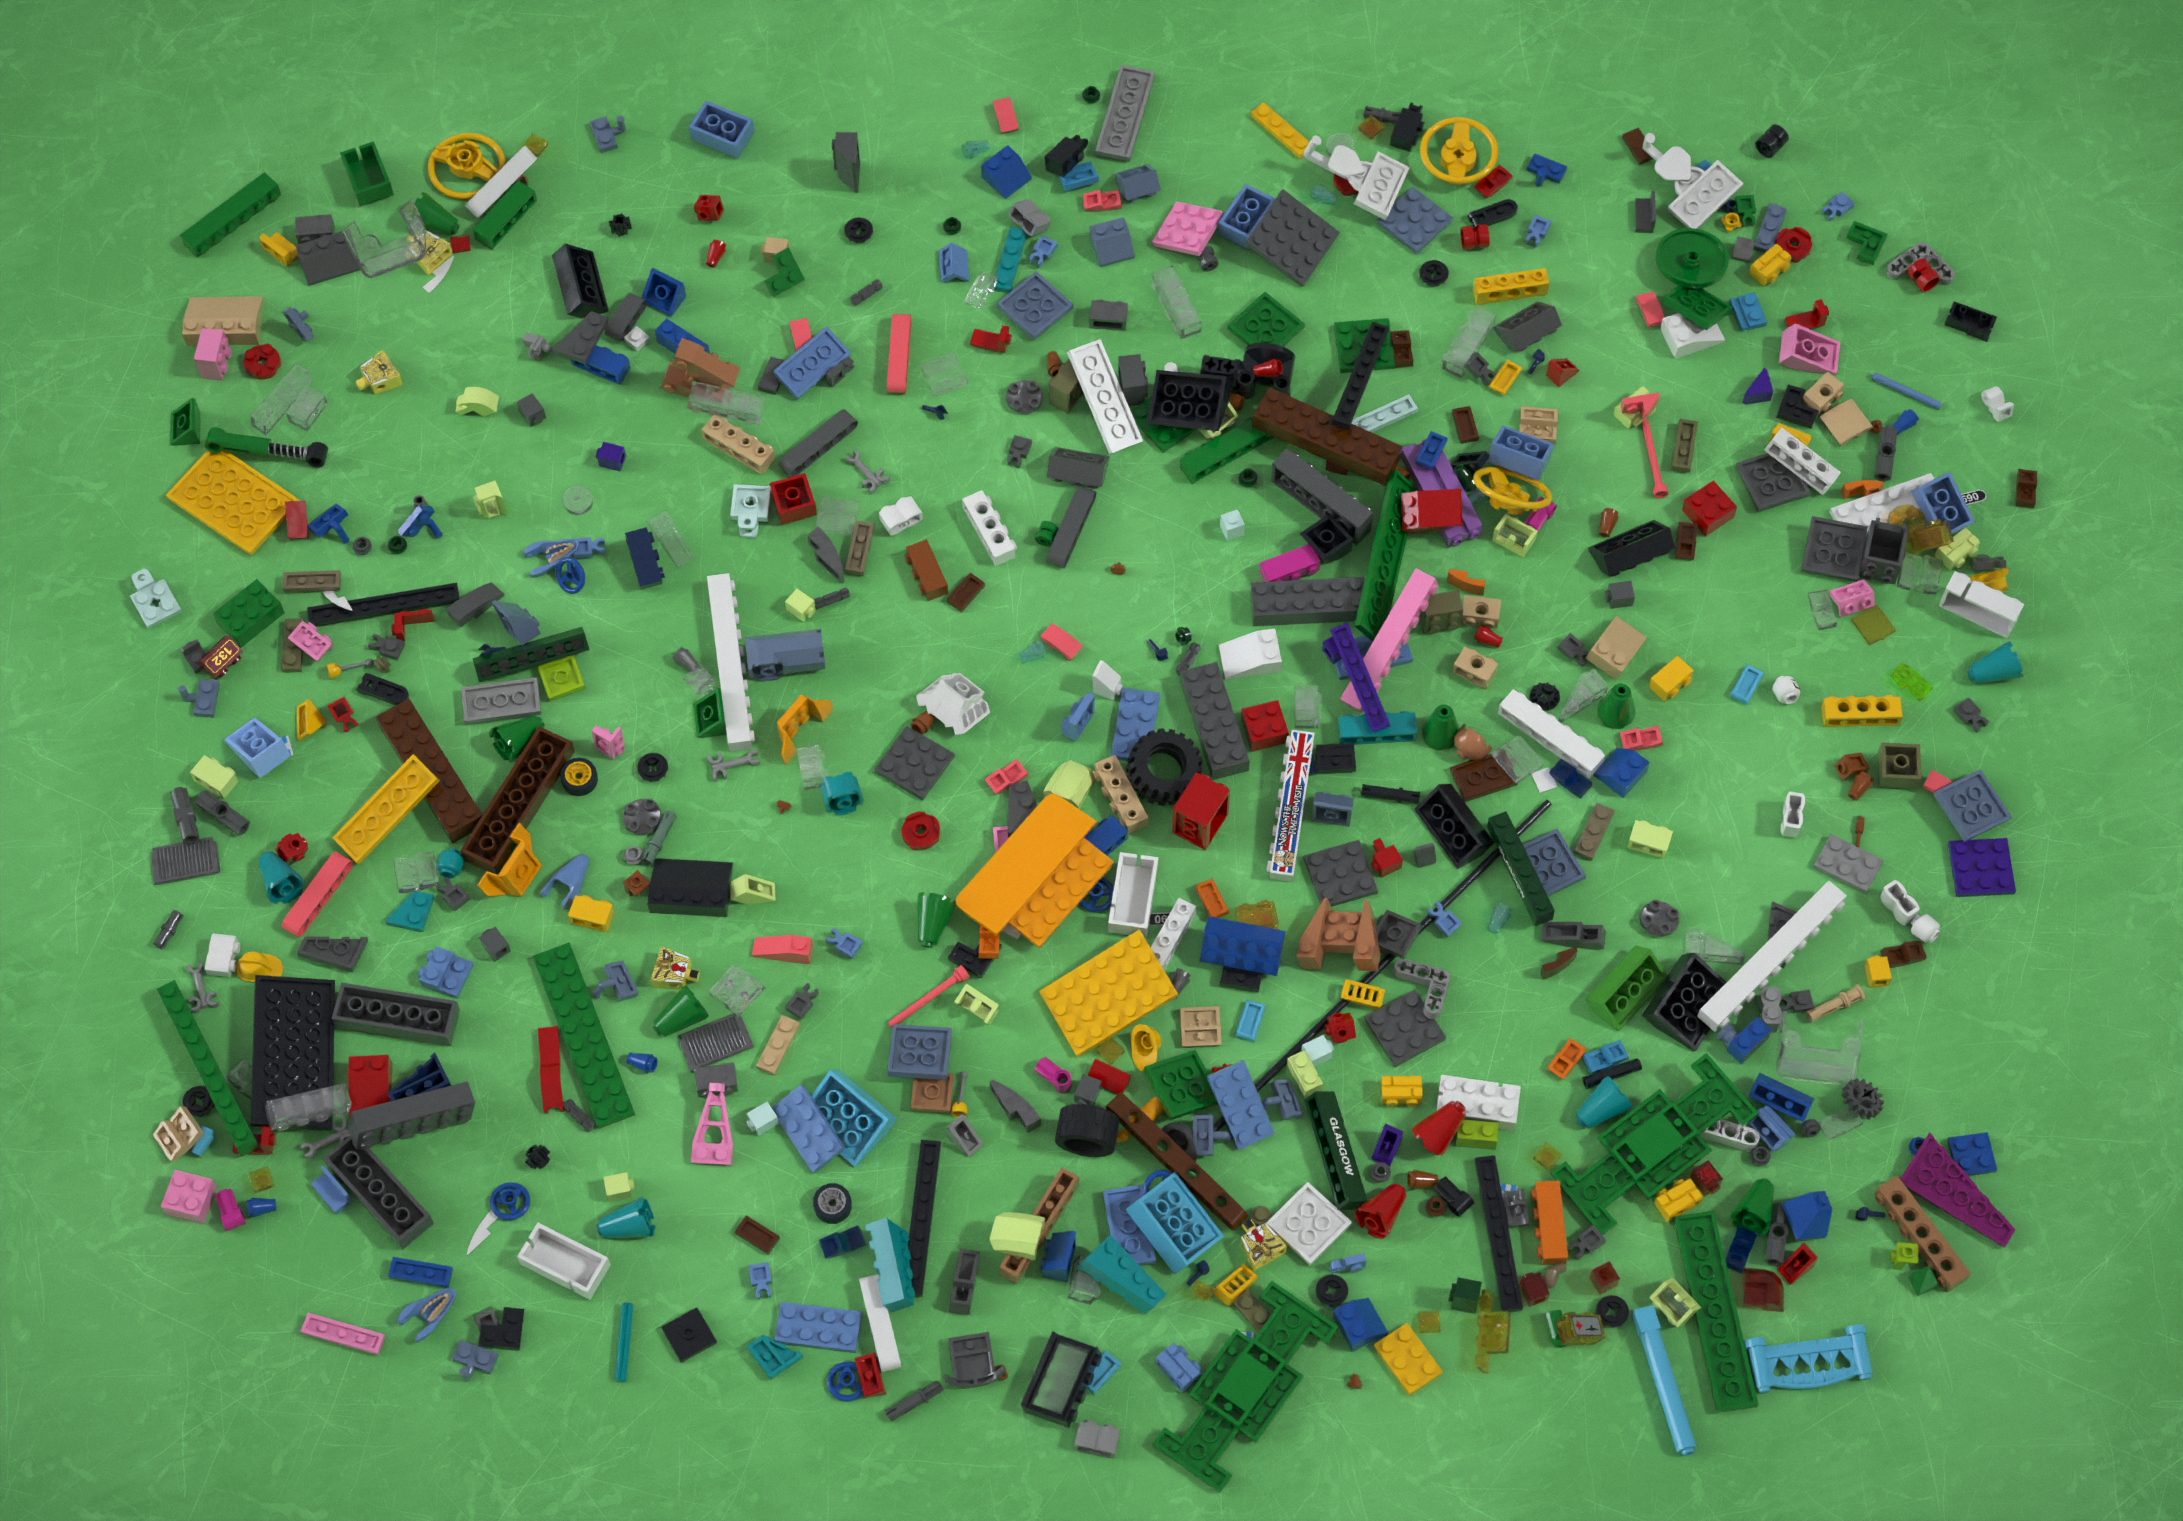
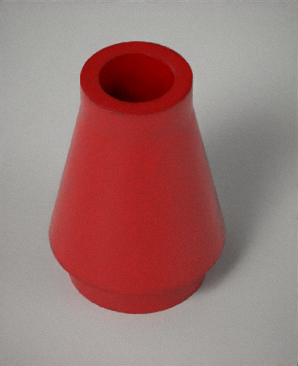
M714 239L709 244L707 266L716 267L726 252V244L724 242Z
M1276 359L1254 366L1256 377H1278L1283 372L1281 361Z
M1479 625L1474 639L1477 640V643L1499 648L1503 637H1500L1488 627Z

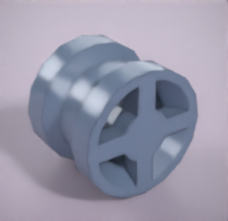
M1729 1023L1719 1032L1716 1038L1724 1041L1725 1046L1728 1048L1730 1042L1740 1032L1735 1031Z

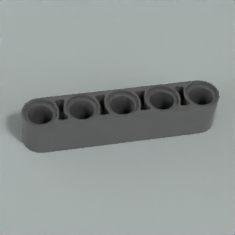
M845 409L840 410L780 459L778 465L790 477L799 475L849 435L857 427L858 421Z
M1082 486L1077 487L1048 552L1047 563L1061 568L1066 567L1094 504L1096 491Z

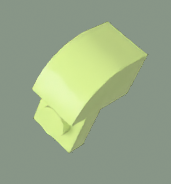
M467 387L464 394L457 398L455 412L463 415L475 411L485 417L497 412L499 396L485 388Z

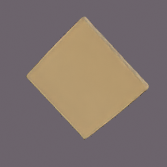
M1853 399L1835 406L1820 416V419L1840 446H1843L1856 436L1859 438L1873 428Z
M1521 406L1519 431L1556 445L1558 409Z
M1219 1006L1180 1008L1182 1047L1222 1045Z
M180 1106L169 1121L163 1120L153 1136L169 1160L174 1162L191 1149L204 1132L189 1110L184 1106Z

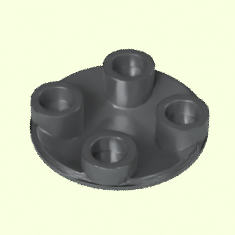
M1022 380L1013 382L1009 385L1006 393V401L1009 407L1021 414L1034 412L1040 407L1043 400L1042 391L1035 381Z
M638 799L625 806L623 821L630 832L644 835L651 833L658 827L662 814L659 806L653 799Z
M1652 900L1642 909L1640 922L1648 933L1660 937L1668 936L1678 927L1679 911L1668 903Z

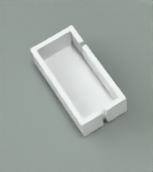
M1955 571L1945 588L1939 606L2008 639L2024 604L2018 599L2011 598L1999 590H1994L1980 581H1971V578L1966 574Z
M1120 852L1108 921V932L1131 935L1140 929L1144 937L1147 938L1158 872V857L1141 855L1140 866H1137V854Z
M1441 1075L1436 1111L1450 1101H1459L1466 1108V1116L1463 1120L1498 1123L1499 1130L1514 1132L1521 1086L1503 1084L1502 1087H1498L1499 1083Z
M540 1223L536 1224L530 1234V1243L526 1241L517 1256L520 1265L569 1290L573 1288L575 1293L591 1300L611 1266L608 1257Z

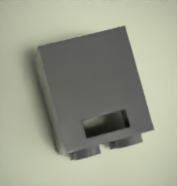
M1877 517L1876 520H1871L1866 535L1859 577L1867 580L1882 581L1885 584L1896 583L1902 567L1909 530L1905 523H1902V526L1880 522V518Z

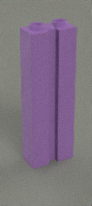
M1426 439L1418 445L1412 444L1404 447L1401 460L1411 474L1410 477L1418 491L1461 489L1463 526L1439 530L1446 546H1457L1465 540L1479 537L1482 533L1483 525L1444 451H1442L1433 470H1429L1415 464Z

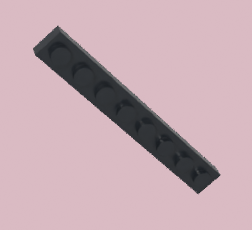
M1372 322L1331 425L1347 430L1350 429L1390 327Z
M451 583L349 600L347 602L352 611L342 608L335 603L307 607L308 619L316 627L402 611L453 604L460 599L458 584Z
M921 1140L908 1241V1250L911 1254V1259L909 1260L910 1268L913 1273L911 1280L916 1297H923L941 1141Z
M1495 1155L1476 1157L1475 1166L1502 1313L1522 1311L1523 1305Z

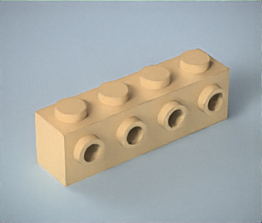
M714 414L701 430L703 440L761 475L765 473L775 460L774 449L769 444H763L754 435H748L739 426L730 424L724 417H718Z
M1116 755L1095 763L1094 778L1097 782L1100 781L1104 797H1108L1111 802L1109 803L1113 814L1116 813L1119 818L1117 821L1128 830V834L1147 827L1148 816Z

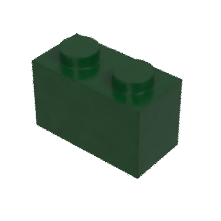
M1458 1277L1456 1284L1452 1283L1449 1302H1452L1451 1309L1475 1314L1482 1282Z

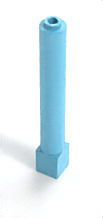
M1654 1305L1635 1309L1632 1313L1634 1326L1638 1338L1642 1341L1676 1452L1682 1454V1456L1691 1455L1697 1446L1662 1340L1661 1327Z

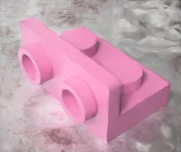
M1864 579L1830 590V597L1838 606L1840 617L1875 605L1874 590Z
M302 621L289 635L288 639L316 662H319L328 650L333 649L332 640L327 635L323 634L321 636L316 632L318 629L312 623L308 622L306 624Z
M597 725L593 728V742L597 751L612 760L617 755L622 754L625 745L620 727H617L613 734L606 728H600Z

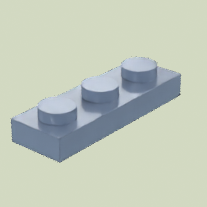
M1772 203L1769 204L1753 250L1765 253L1774 246L1787 208Z

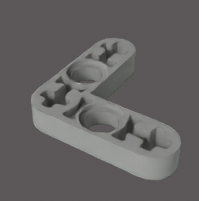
M1923 242L1916 244L1891 261L1886 270V275L1890 279L1896 280L1905 275L1907 269L1912 265L1906 264L1903 259L1910 258L1914 263L1921 258H1926L1928 262L1936 261L1939 266L1932 267L1931 269H1934L1941 277L1940 284L1950 285L1955 277L1954 270L1928 244Z
M1400 959L1396 961L1393 969L1394 976L1402 980L1429 986L1423 1013L1429 1019L1438 1018L1442 1011L1450 974L1444 969ZM1423 971L1427 976L1420 977L1417 975V972ZM1438 991L1442 996L1435 997L1432 995V992ZM1432 1003L1436 1004L1434 1011L1430 1010Z

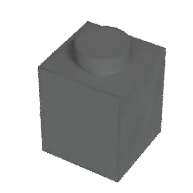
M533 393L517 401L518 410L530 427L541 423L546 418L544 408Z
M1631 581L1609 583L1608 590L1605 591L1606 602H1609L1611 609L1633 606L1635 595Z
M496 927L485 930L479 937L482 946L494 962L511 951L508 942Z
M1083 1074L1074 1094V1102L1076 1104L1094 1106L1102 1088L1101 1080Z

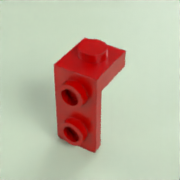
M1822 299L1816 300L1812 311L1785 317V322L1788 328L1794 324L1807 329L1825 326L1829 310L1824 305Z
M1002 325L999 334L974 329L970 345L1005 353L1007 345L1011 343L1012 335L1009 334V327Z
M421 609L414 612L402 611L395 613V624L391 625L392 635H396L397 639L405 642V625L434 622L432 610Z
M262 1126L261 1134H253L260 1148L248 1154H273V1147L276 1145V1134L273 1133L270 1126ZM233 1142V1154H240Z

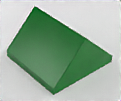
M194 398L189 399L171 413V445L173 446L200 444V410Z
M717 688L693 703L698 738L727 735L721 689Z

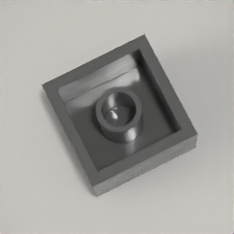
M1140 354L1118 356L1119 383L1128 406L1140 405L1145 401V397H1148L1147 376L1145 377L1146 366L1145 361H1141Z

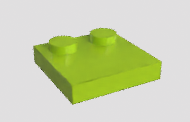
M574 655L538 666L550 702L586 689Z

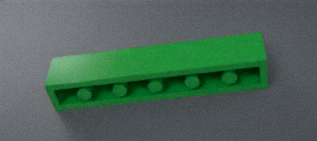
M265 172L183 232L180 235L183 244L197 258L205 254L212 246L220 243L224 237L233 233L243 223L248 222L252 216L261 212L268 204L276 201L281 196L278 184Z
M1248 418L1241 425L1230 428L1227 433L1216 436L1207 444L1200 445L1197 450L1184 454L1180 459V469L1193 484L1273 439L1274 436L1252 427V418Z

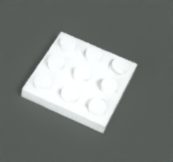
M1307 1182L1266 1224L1284 1243L1311 1266L1352 1225V1222Z

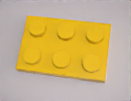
M1405 1323L1373 1346L1409 1396L1443 1374L1442 1369L1408 1323Z

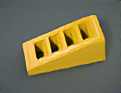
M1345 979L1340 998L1378 1010L1382 1005L1385 989ZM1350 986L1353 987L1351 996L1348 995ZM1358 988L1361 989L1359 998L1356 997ZM1366 991L1369 992L1367 1000L1364 999ZM1377 994L1375 1002H1373V995Z
M1243 1263L1216 1287L1214 1294L1229 1307L1233 1301L1241 1296L1258 1279V1276ZM1243 1273L1249 1280L1244 1279L1240 1274Z

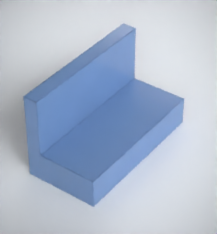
M953 243L940 249L941 281L948 283L956 277L966 282L969 281L967 250Z
M323 1166L321 1167L323 1174L314 1180L311 1185L332 1211L338 1214L352 1201L348 1193L326 1167Z

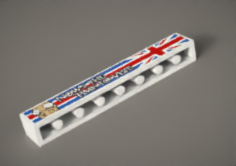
M1292 730L1291 736H1287L1286 747L1289 748L1288 754L1284 753L1283 759L1286 771L1281 772L1280 783L1284 784L1283 789H1279L1277 800L1281 801L1280 807H1276L1275 818L1278 819V824L1273 825L1272 836H1275V843H1271L1269 854H1273L1272 861H1268L1267 872H1270V879L1293 882L1315 733Z

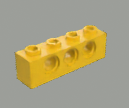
M1546 268L1474 278L1473 294L1476 305L1547 295L1549 280Z
M1873 695L1866 697L1848 696L1846 698L1830 696L1824 698L1821 705L1823 727L1899 726L1903 718L1901 698L1894 697L1893 695H1886L1884 697H1875ZM1858 708L1864 709L1865 712L1859 711Z

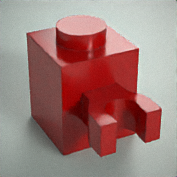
M345 695L327 705L335 721L339 722L342 720L345 732L349 731L347 727L348 722H352L355 727L359 725L350 716L354 713V710Z
M1381 838L1373 841V849L1376 853L1373 854L1371 866L1375 873L1378 872L1382 878L1402 868L1403 859L1394 845L1385 848Z

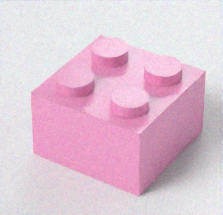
M202 328L194 356L200 377L223 381L224 374H227L228 371L227 362L228 358L232 356V348L228 344V338H226L224 330Z
M174 1170L161 1208L166 1215L204 1224L217 1186L213 1179Z

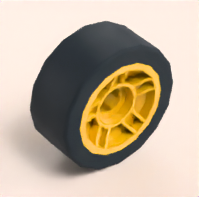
M579 757L567 761L560 772L562 786L571 795H587L594 790L598 782L595 766L585 758Z

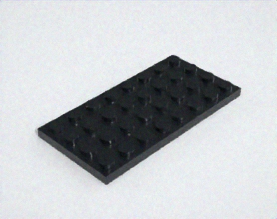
M255 975L250 1126L332 1130L334 1023L332 1015L335 1008V980Z

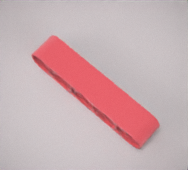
M892 314L887 393H906L911 314Z
M334 852L282 922V928L297 937H301L348 875L353 866V861L338 852Z

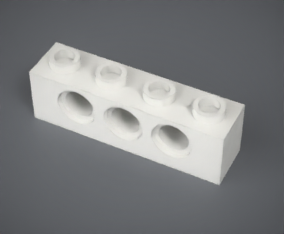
M1782 427L1764 449V451L1822 495L1826 493L1841 473Z
M983 490L963 498V509L994 565L997 566L1015 558L1016 544L1013 539H1009L1007 527L1000 523V515L997 510H993L990 497L988 495L985 496Z
M1178 898L1151 946L1164 971L1196 916V906L1181 898Z

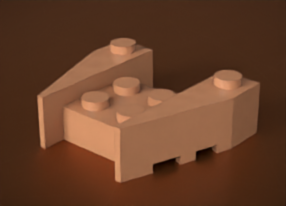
M681 338L673 362L669 363L660 388L668 393L725 404L730 387L734 388L740 367L731 362H723L718 359L719 355L715 353L710 355L704 351L705 347Z
M1328 898L1323 899L1299 941L1296 958L1302 969L1321 970L1324 953L1353 954V960L1358 971H1378L1381 953L1375 928L1374 913L1368 899L1364 900L1362 912L1333 911Z

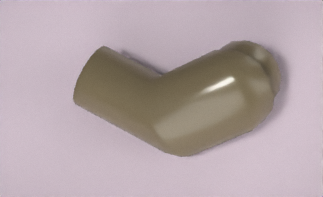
M1559 1263L1546 1271L1542 1283L1546 1286L1545 1289L1553 1288L1556 1285L1559 1275L1566 1271L1564 1263Z

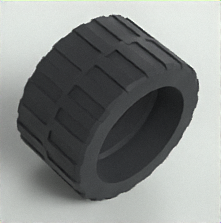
M1084 1104L1066 1105L1060 1110L1055 1143L1063 1150L1073 1154L1088 1157L1109 1156L1115 1149L1120 1120L1113 1112L1100 1107Z

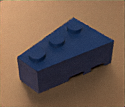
M647 527L625 533L640 589L662 584V578H665L663 568H658L657 561L660 558L657 549L653 550L652 543L655 542L652 531L648 532Z
M433 1053L430 1056L431 1059L423 1066L417 1067V1071L409 1078L406 1077L388 1093L391 1101L451 1086L436 1053Z

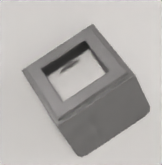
M1737 237L1732 258L1750 262L1755 240Z
M1434 843L1415 847L1414 858L1419 868L1436 863Z
M492 1306L473 1314L479 1331L481 1324L500 1326Z

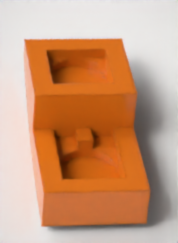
M1875 480L1850 482L1843 484L1841 495L1843 499L1858 494L1864 497L1881 491L1884 484L1881 481Z
M1449 569L1447 582L1463 591L1483 596L1485 580L1467 578V571Z
M981 925L979 958L999 959L1000 933L998 936H995Z
M1570 1038L1547 1069L1564 1080L1587 1049Z

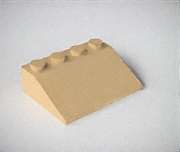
M263 296L190 297L183 319L182 330L186 346L198 345L202 328L224 330L229 345H259Z

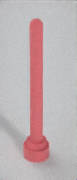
M1646 420L1645 423L1642 421L1643 433L1655 482L1652 489L1653 495L1657 499L1665 498L1669 494L1668 488L1661 479L1649 421Z
M960 965L954 969L953 976L892 1018L888 1025L890 1027H893V1024L898 1025L956 982H965L970 978L968 972Z

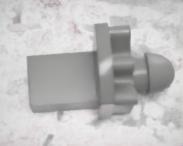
M526 333L522 339L524 345L530 347L528 354L533 360H536V358L541 359L544 352L548 353L552 350V347L547 344L545 338L540 335L536 336Z

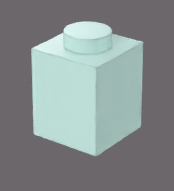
M1238 509L1220 515V527L1227 541L1244 536L1245 524Z
M1324 1035L1302 1045V1051L1306 1050L1314 1067L1332 1059L1334 1048L1331 1041L1326 1040Z
M768 1102L747 1113L748 1121L746 1123L751 1132L755 1131L758 1136L779 1124L778 1117Z

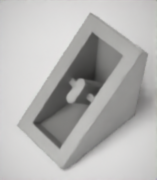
M963 1114L947 1126L948 1137L968 1157L984 1144Z

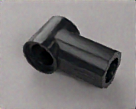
M1446 1176L1439 1180L1433 1188L1447 1203L1450 1211L1457 1217L1463 1215L1474 1205L1472 1197L1467 1192L1460 1191Z

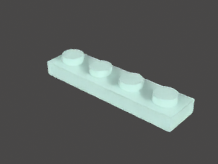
M1408 394L1353 419L1352 424L1373 433L1417 413L1418 407Z

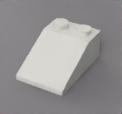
M1680 313L1662 319L1660 331L1675 359L1725 342V338L1717 323L1706 330L1698 327L1690 319L1684 318Z
M1275 628L1255 631L1219 645L1225 680L1281 672L1282 660Z

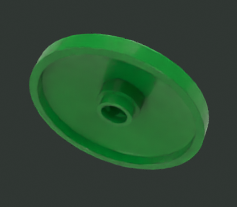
M1683 228L1674 230L1661 239L1656 251V263L1660 272L1671 282L1686 288H1705L1714 285L1723 278L1727 271L1729 255L1724 244L1711 233L1700 229Z

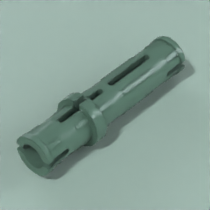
M669 810L665 811L652 839L648 841V847L641 858V861L645 864L649 862V865H652L657 853L662 850L663 841L677 817L674 812L670 811L669 813Z

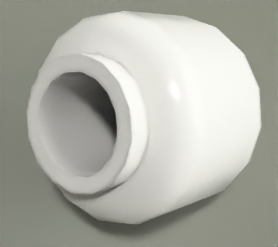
M1791 676L1778 677L1772 687L1776 698L1783 704L1796 702L1801 693L1800 687Z
M1928 914L1917 915L1911 921V933L1923 943H1932L1941 933L1939 930L1940 924Z

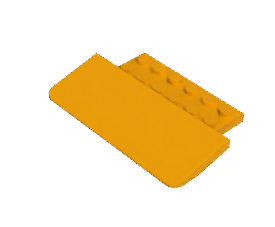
M1057 794L1047 795L958 894L956 906L995 936H998L1009 924L1040 949L1114 864L1112 859L1084 838L1097 824V821Z

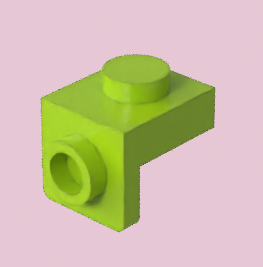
M1897 1242L1894 1250H1891L1890 1262H1893V1269L1902 1270L1905 1264H1917L1918 1244Z

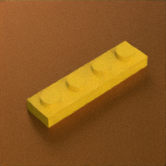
M1263 102L1251 112V117L1299 159L1304 157L1303 154L1309 141L1267 104Z

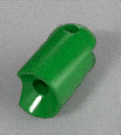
M1550 1311L1545 1315L1551 1332V1342L1556 1347L1563 1348L1568 1344L1569 1336L1562 1311Z

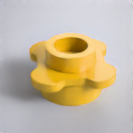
M1728 213L1725 217L1721 218V223L1726 226V230L1729 232L1742 226L1739 216L1735 213Z

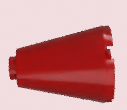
M1450 1101L1412 1128V1132L1417 1139L1421 1137L1424 1141L1422 1145L1437 1156L1440 1154L1442 1156L1465 1118L1466 1108L1459 1101Z
M1391 1184L1359 1206L1354 1214L1361 1228L1365 1226L1369 1230L1367 1233L1375 1238L1384 1239L1389 1235L1407 1197L1404 1187L1399 1184Z

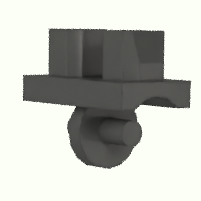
M1524 1189L1504 1191L1508 1227L1529 1225Z

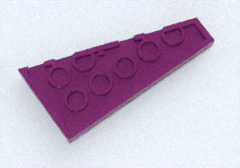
M1929 1132L1900 1180L1909 1191L2005 1248L2015 1232V1228L1991 1204L1990 1200L1983 1195L1977 1188V1185L1946 1153L1947 1151L1939 1145L1934 1136Z

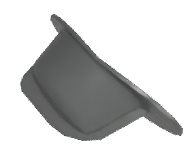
M1180 1122L1166 1124L1162 1130L1196 1162L1197 1150L1193 1143L1192 1130Z

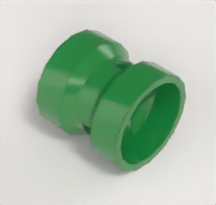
M1042 521L1039 527L1040 531L1036 533L1035 541L1042 546L1049 547L1054 541L1053 537L1057 534L1058 527L1052 522Z

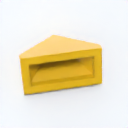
M307 699L296 706L297 741H301L323 726L326 720L311 700Z

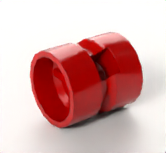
M1487 224L1476 225L1475 228L1472 226L1461 227L1460 236L1463 250L1474 249L1475 246L1478 248L1489 247L1490 237Z
M1926 258L1915 261L1906 272L1912 281H1916L1915 284L1922 293L1933 289L1941 280L1938 273L1931 269L1932 266Z

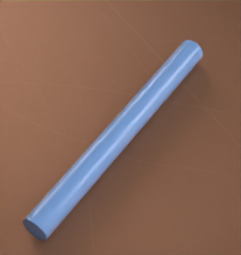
M1874 372L1872 376L1873 380L1936 409H1940L1942 405L1941 402Z

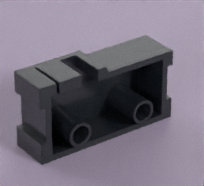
M1954 301L1949 312L1951 314L1947 316L1944 325L1987 342L1992 331L1990 329L1993 328L1997 316Z

